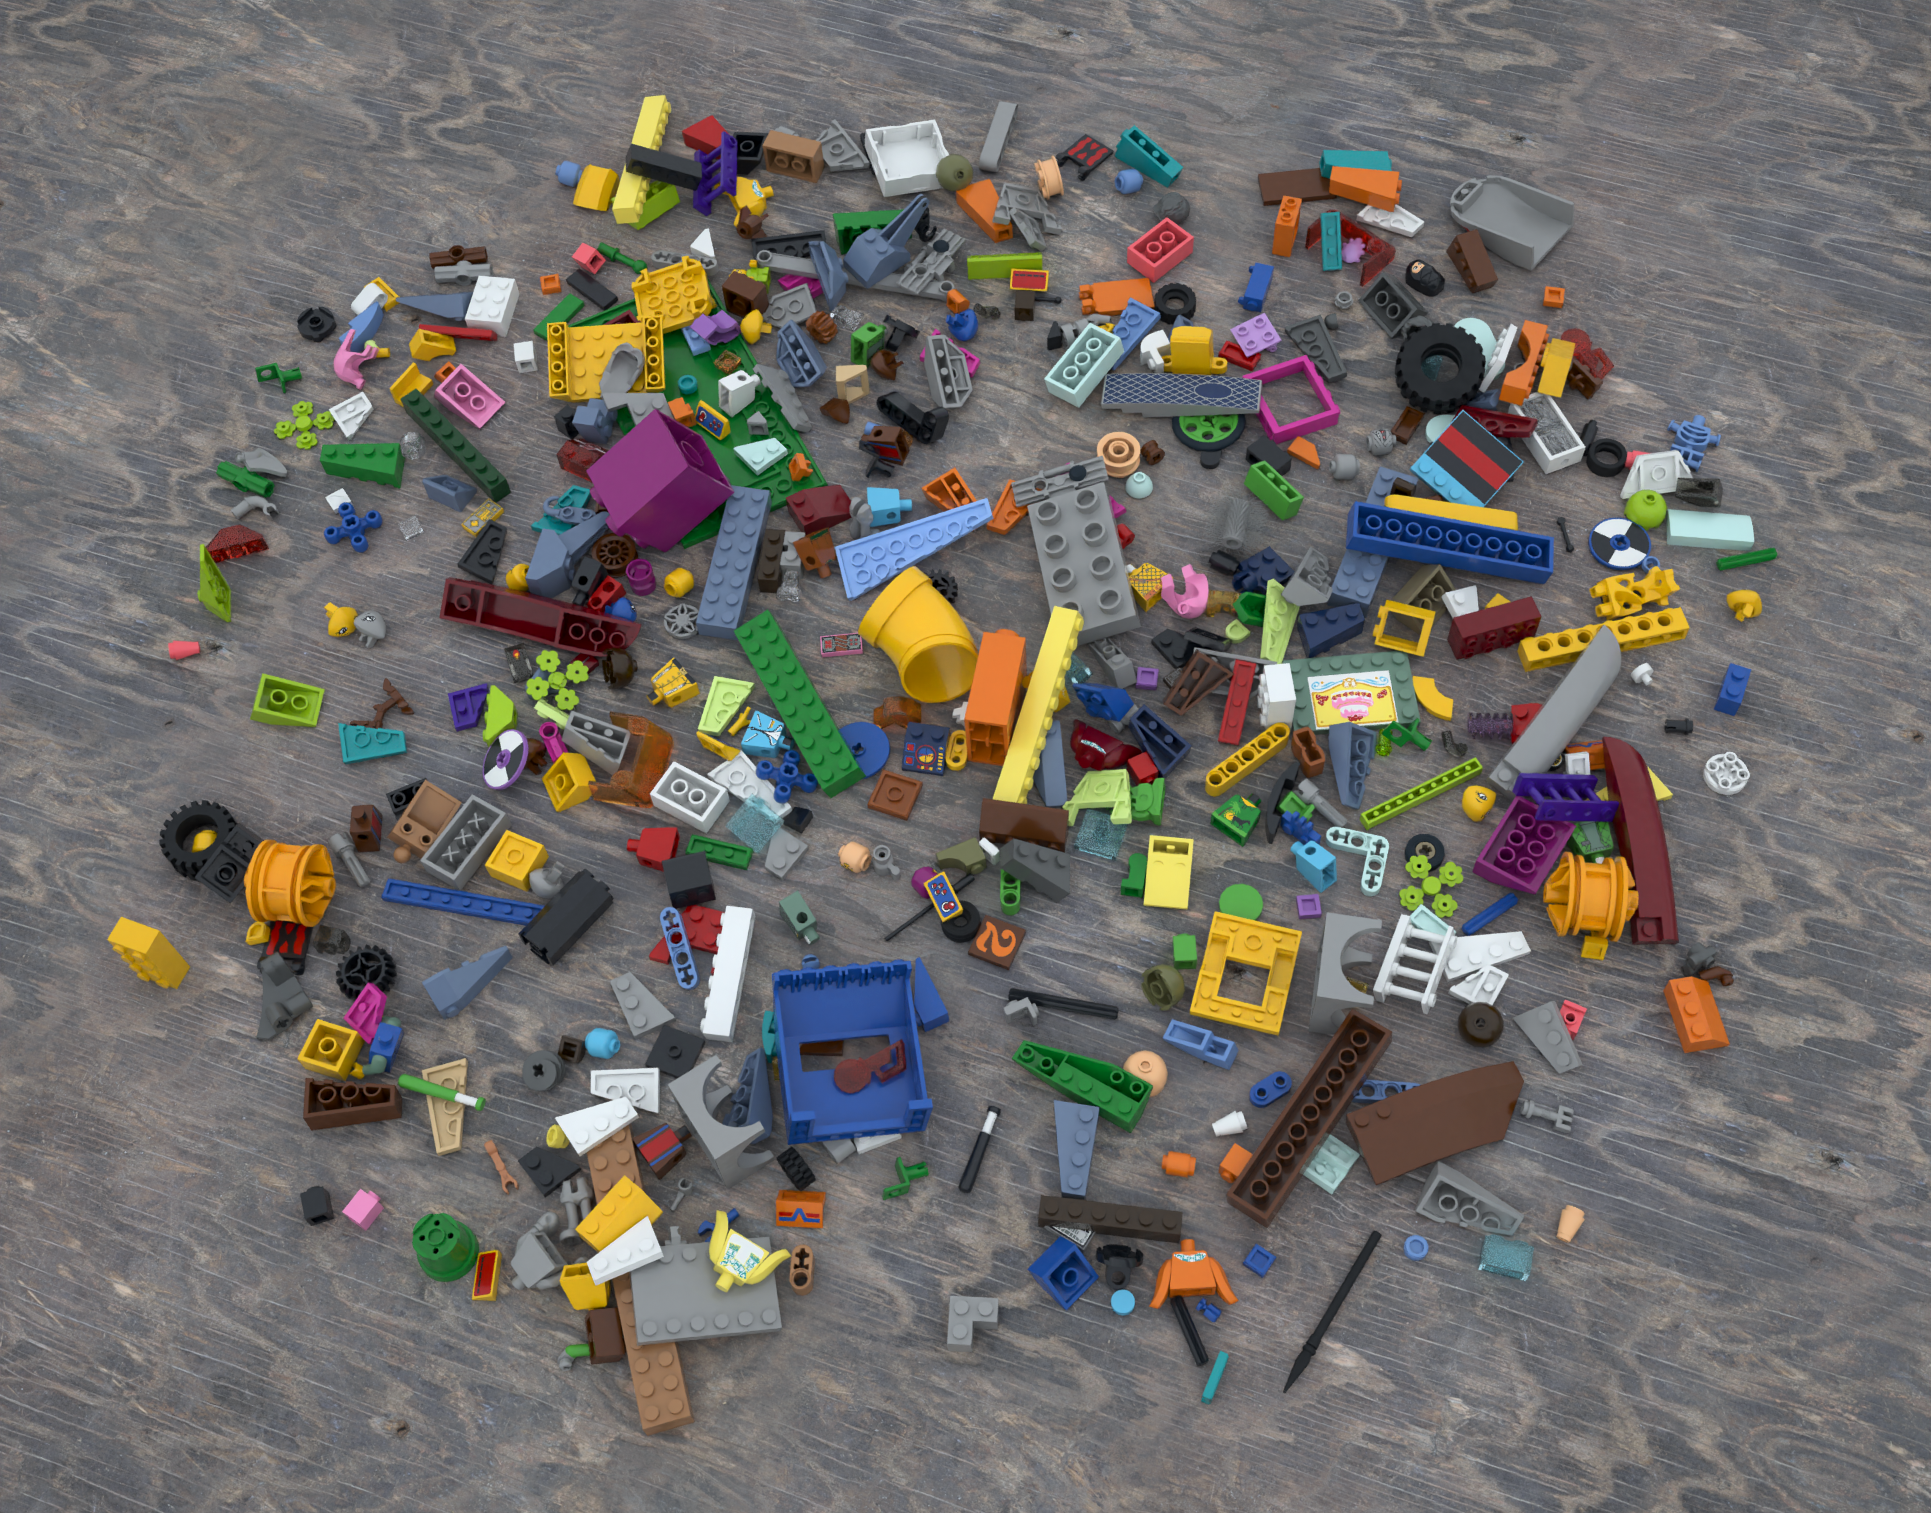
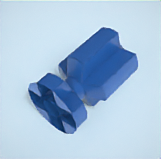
M1203 1297L1196 1306V1310L1200 1311L1203 1309V1315L1210 1321L1216 1322L1222 1311L1212 1303L1206 1305L1207 1299Z

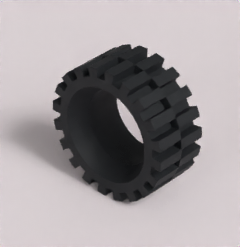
M202 800L201 805L197 801L191 802V807L189 808L186 805L181 806L180 809L182 811L177 814L174 811L170 814L173 819L171 821L166 819L163 825L167 829H161L160 836L163 839L159 840V844L162 847L161 851L181 876L185 878L188 876L190 880L194 881L197 880L195 876L237 825V822L224 806L221 807L216 802H213L211 805L208 800ZM209 824L218 827L217 837L207 849L194 853L183 850V842L193 830Z

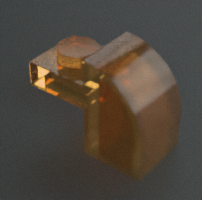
M893 696L884 698L883 705L874 709V725L881 729L894 723L904 729H907L908 722L921 723V704L907 697Z

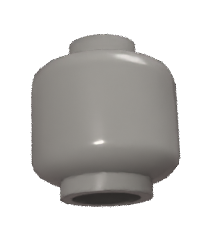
M1337 454L1334 456L1333 461L1329 462V472L1337 480H1352L1355 475L1359 474L1360 462L1353 454Z

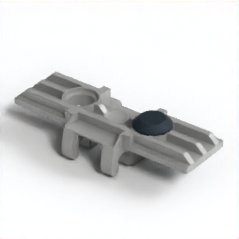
M943 229L932 243H928L927 247L923 246L917 257L904 267L905 273L898 279L896 285L915 295H919L934 278L937 281H944V271L947 268L949 273L955 270L954 260L951 257L964 244L966 239L947 229Z
M1102 455L1079 463H1075L1073 460L1067 465L1047 471L1040 470L1039 475L1012 482L1011 485L1018 508L1109 481ZM1043 485L1044 490L1037 491L1036 486Z

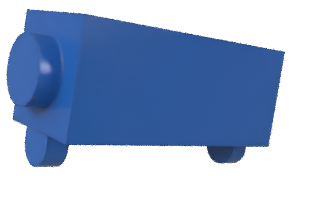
M1255 263V266L1249 267V272L1252 275L1244 297H1239L1238 303L1243 305V309L1262 312L1273 279L1274 266Z

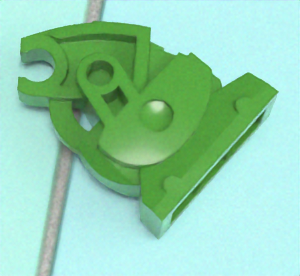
M1156 778L1153 785L1141 783L1133 788L1130 785L1131 815L1133 820H1151L1155 825L1161 826L1166 791L1164 778Z

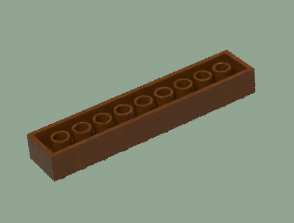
M1353 1008L1351 1009L1227 1192L1228 1204L1264 1227H1269L1391 1044L1392 1031Z

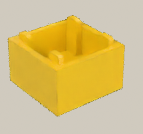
M506 830L486 862L485 867L491 877L528 892L531 887L529 873L535 869L542 868L549 856L544 845Z

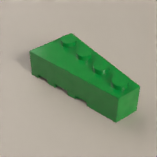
M904 209L833 213L835 237L841 255L847 254L858 236L871 228L883 230Z

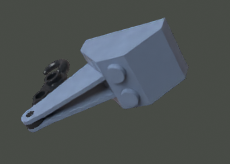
M923 194L917 195L883 230L871 228L858 236L843 259L844 267L866 289L911 261L910 253L904 246L913 230L917 232L922 242L931 240L937 231L936 226L926 235L930 228L928 208L930 201Z

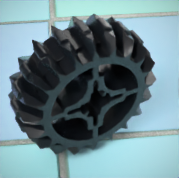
M366 944L363 950L358 946L356 952L349 950L350 956H343L344 963H338L340 970L336 971V976L338 977L336 983L340 986V991L348 999L352 998L355 1001L365 988V986L358 987L354 986V984L367 985V983H374L382 992L384 990L390 992L388 985L395 984L393 977L397 976L395 971L396 964L392 956L385 949H379L376 945L371 948L370 945ZM368 961H376V962H379V963L376 964L375 962H374V963H367V962H368Z

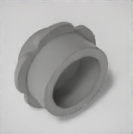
M1347 291L1339 292L1335 297V305L1341 309H1348L1350 305H1353L1352 295Z

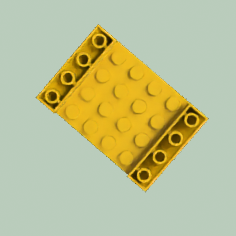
M662 315L643 316V322L599 326L569 328L566 322L547 323L550 398L572 403L589 402L590 398L603 400L600 398L599 382L602 379L612 352L617 346L626 342L631 344L632 347L641 350L645 357L643 371L627 393H659L665 390Z

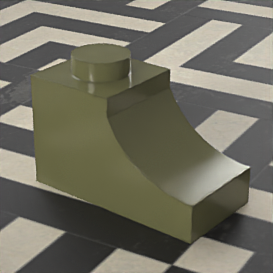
M976 837L936 853V861L941 870L957 868L968 875L969 873L978 874L987 868L986 857Z

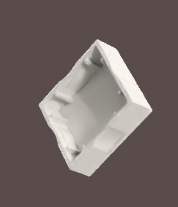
M935 120L915 122L902 126L866 129L865 148L884 197L943 188L938 182V178H936V167L939 161L948 156L949 153L943 145L942 136Z

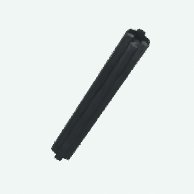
M1011 988L1008 995L1009 1001H1020L1028 997L1030 1003H1035L1036 1006L1109 1019H1117L1119 1012L1117 1006Z

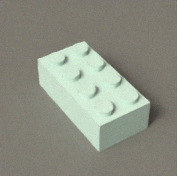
M1089 323L1044 378L1048 392L1079 408L1124 353L1121 338Z

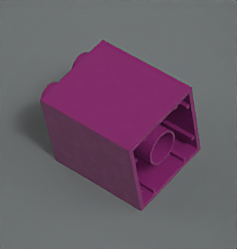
M654 409L586 470L594 484L590 489L591 496L600 506L607 508L610 514L605 519L608 527L619 537L626 533L631 535L633 540L644 549L651 545L665 553L734 493L702 435L657 409Z

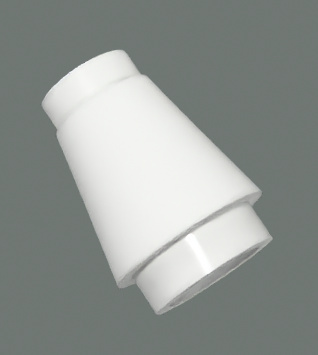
M1234 1111L1212 1123L1216 1137L1243 1133L1242 1130L1248 1129L1242 1111L1237 1113Z

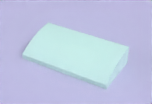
M1667 509V545L1750 551L1754 544V532L1750 516Z

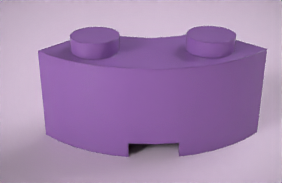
M723 310L713 316L702 314L690 326L693 331L712 345H717V343L722 341L727 343L742 333L738 323Z

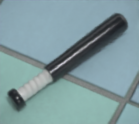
M988 1106L986 1122L978 1135L958 1186L959 1190L963 1193H970L972 1191L991 1137L990 1133L995 1119L1001 1113L998 1107Z

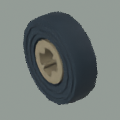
M1418 834L1408 841L1405 848L1407 863L1410 862L1411 856L1418 857L1419 855H1424L1420 854L1421 850H1426V853L1429 852L1428 856H1426L1428 859L1427 863L1431 864V869L1428 872L1436 870L1442 864L1445 852L1444 846L1438 838L1430 834Z

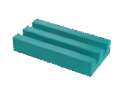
M1220 1351L1202 1395L1201 1402L1209 1405L1212 1402L1228 1362L1229 1356L1227 1353Z

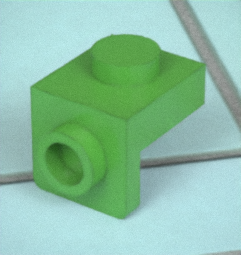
M1292 791L1288 792L1276 807L1282 814L1287 810L1292 814L1297 811L1300 813L1299 818L1304 816L1307 818V821L1312 817L1313 814L1311 812L1315 808L1313 804L1307 806Z

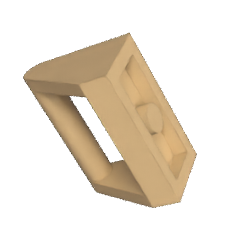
M866 365L836 366L838 399H845L850 404L870 393ZM860 376L862 387H847L846 382Z

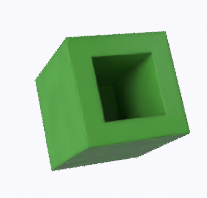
M1179 934L1173 936L1174 968L1176 970L1196 969L1197 951L1195 935Z

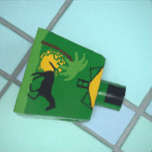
M1253 793L1246 800L1240 795H1234L1211 814L1210 824L1244 847L1260 820L1261 811L1257 806L1261 803V799Z

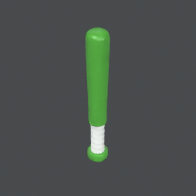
M402 1074L398 1079V1085L401 1088L454 1103L460 1102L474 1106L477 1111H482L485 1106L486 1099L483 1097L477 1099L463 1095L457 1090L407 1074Z

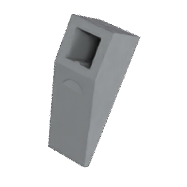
M1108 637L1088 643L1090 650L1109 681L1116 688L1123 689L1137 682L1132 661Z

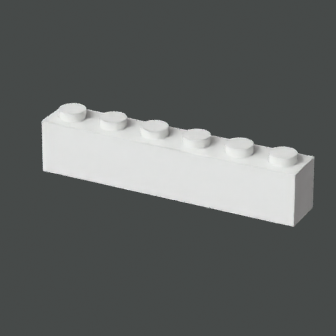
M726 906L725 913L721 915L722 933L717 936V947L719 949L718 954H715L713 957V968L715 970L714 975L709 978V989L711 991L710 996L705 999L704 1008L707 1012L706 1017L702 1018L700 1026L701 1032L709 1040L733 1042L756 917L751 908Z

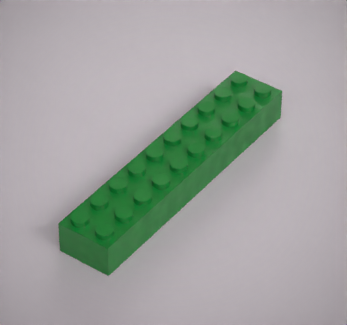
M766 610L734 630L735 635L822 790L831 799L865 778L866 775L772 613Z

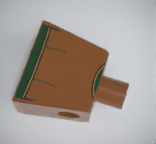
M829 528L812 532L793 542L806 570L809 571L817 568L820 578L832 575L828 563L836 560V553Z

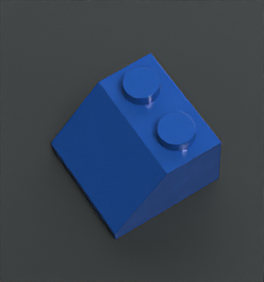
M1062 1236L1028 1268V1271L1037 1283L1065 1310L1099 1278L1076 1244Z

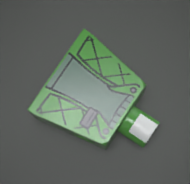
M868 322L851 334V362L856 365H866L867 368L870 366L872 356L877 351L884 349V336L888 333L884 325L877 326Z
M1585 821L1574 824L1576 828L1567 841L1574 855H1582L1585 862L1602 864L1606 857H1610L1613 851V842L1608 822Z

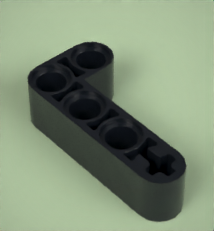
M895 391L878 397L876 404L880 412L921 443L930 444L943 437L949 420V413L944 407H937L924 413Z

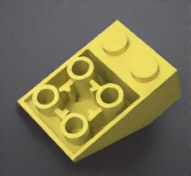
M1150 835L1144 906L1188 909L1194 839Z

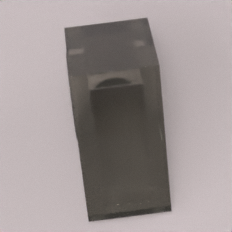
M1678 478L1675 497L1699 507H1720L1723 487L1720 479Z

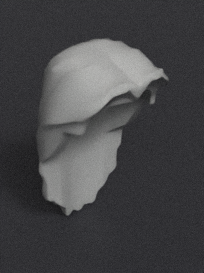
M627 342L617 346L612 352L602 379L599 382L600 398H602L603 393H627L642 373L645 364V357L641 350L632 347Z

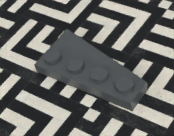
M1321 314L1284 327L1286 334L1304 355H1307L1310 362L1314 363L1315 368L1328 383L1347 377V371Z

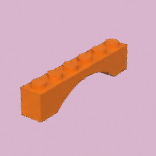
M1525 320L1517 347L1522 351L1526 362L1521 367L1506 374L1499 400L1522 406L1524 398L1529 399L1549 338V334L1546 333L1548 325Z

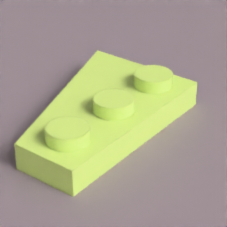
M714 676L698 731L713 736H720L751 694L755 684Z

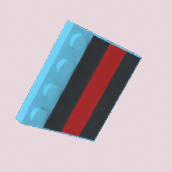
M1462 410L1409 470L1436 494L1442 496L1446 502L1484 507L1522 465L1523 461Z

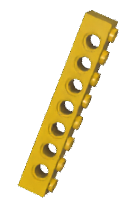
M1681 607L1667 608L1660 612H1647L1636 617L1628 616L1621 620H1608L1602 624H1589L1583 628H1570L1559 633H1547L1534 638L1527 637L1520 641L1517 652L1525 672L1575 662L1603 625L1612 631L1619 643L1621 652L1685 639L1690 627Z

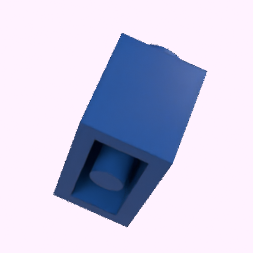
M1732 663L1729 664L1713 710L1735 716L1741 705L1751 669Z

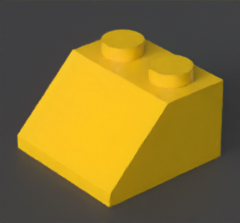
M563 752L542 778L556 812H561L588 800L599 787L585 756L578 753Z

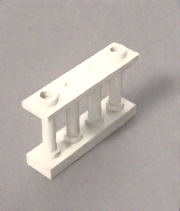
M1401 914L1373 988L1375 1001L1384 1003L1386 996L1393 994L1420 1001L1423 1013L1428 1014L1430 1007L1435 1005L1437 997L1435 992L1450 951L1455 949L1457 944L1454 928L1449 926L1445 936L1416 929L1411 923L1410 916ZM1415 937L1439 943L1442 946L1439 955L1407 947L1406 942L1408 938ZM1409 956L1435 963L1432 974L1402 967L1399 961L1401 957ZM1401 975L1428 982L1425 993L1394 986L1392 983L1393 977Z

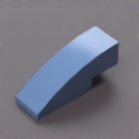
M379 302L373 303L348 323L350 329L355 330L350 347L351 352H361L364 349L365 342L371 340L376 334L384 316ZM349 330L346 333H344L341 337H339L341 345L343 344L344 339L349 333Z
M1173 1019L1163 1036L1164 1041L1178 1049L1230 1070L1239 1051L1233 1041L1214 1036L1212 1031Z

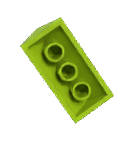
M1042 252L967 256L968 280L1011 278L1012 268L1043 270Z

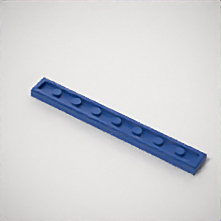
M389 878L381 897L383 901L525 926L545 907L539 904Z

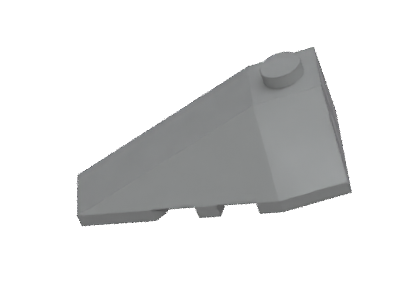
M1310 546L1281 593L1287 602L1303 606L1328 601L1333 590L1329 586L1331 578L1327 576L1329 571L1327 557Z
M1437 1161L1426 1179L1415 1208L1416 1212L1436 1222L1445 1223V1221L1458 1223L1462 1227H1467L1468 1225L1480 1227L1484 1231L1510 1236L1514 1234L1524 1218L1523 1214L1459 1171Z

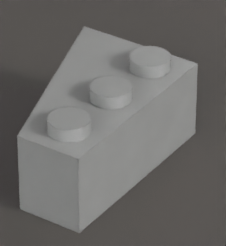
M571 711L561 741L616 778L632 731Z

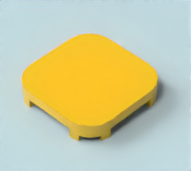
M683 256L680 263L650 273L646 268L640 271L641 275L635 282H632L631 288L635 295L638 321L643 322V316L662 315L663 334L690 326L695 319L699 318L702 314L708 316L712 310V299L707 274L700 260L690 259L689 256Z

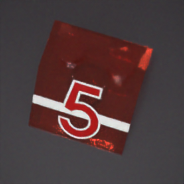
M580 438L567 440L556 456L561 469L592 482L586 470L609 450Z

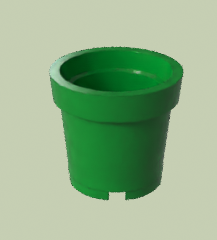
M446 1213L428 1214L415 1225L412 1233V1245L417 1252L418 1262L427 1276L436 1281L451 1282L462 1278L473 1268L478 1258L479 1242L475 1233L465 1224L454 1220ZM453 1234V1238L449 1239V1235ZM438 1249V1253L434 1254V1251Z

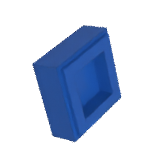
M1255 1244L1244 1260L1243 1265L1263 1278L1275 1261L1276 1256Z

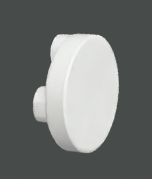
M1733 752L1711 757L1703 769V778L1708 787L1723 795H1732L1740 792L1750 777L1746 765Z

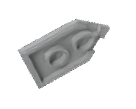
M805 283L772 296L766 312L762 315L764 318L763 322L782 328L790 320H793L796 324L807 321L817 311L808 284Z

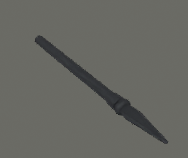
M1372 1232L1314 1333L1306 1341V1344L1302 1346L1303 1351L1295 1360L1283 1393L1288 1391L1309 1364L1311 1356L1316 1354L1324 1333L1382 1235L1379 1232Z

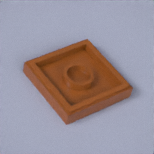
M883 769L867 806L869 809L907 821L922 789L923 782Z

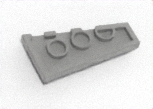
M756 364L753 368L756 374L760 373L763 378L761 382L764 387L771 389L773 392L771 397L783 407L781 412L792 428L808 433L812 426L808 416L805 414L802 403L795 393L788 374L783 370Z

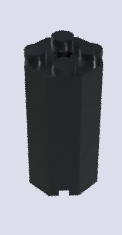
M584 869L582 872L578 871L518 933L521 941L525 945L530 943V950L546 964L554 966L613 904L614 898L608 892L610 888L603 881L597 882L593 879V874L587 869Z

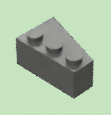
M1012 839L1001 848L1000 868L1022 882L1026 881L1033 885L1034 890L1039 893L1042 891L1049 895L1055 903L1070 894V854L1018 839Z

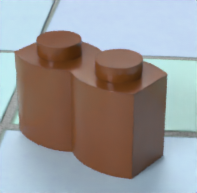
M1309 727L1293 731L1291 750L1293 755L1300 761V768L1307 778L1322 774L1325 755L1321 747L1316 744L1314 732Z

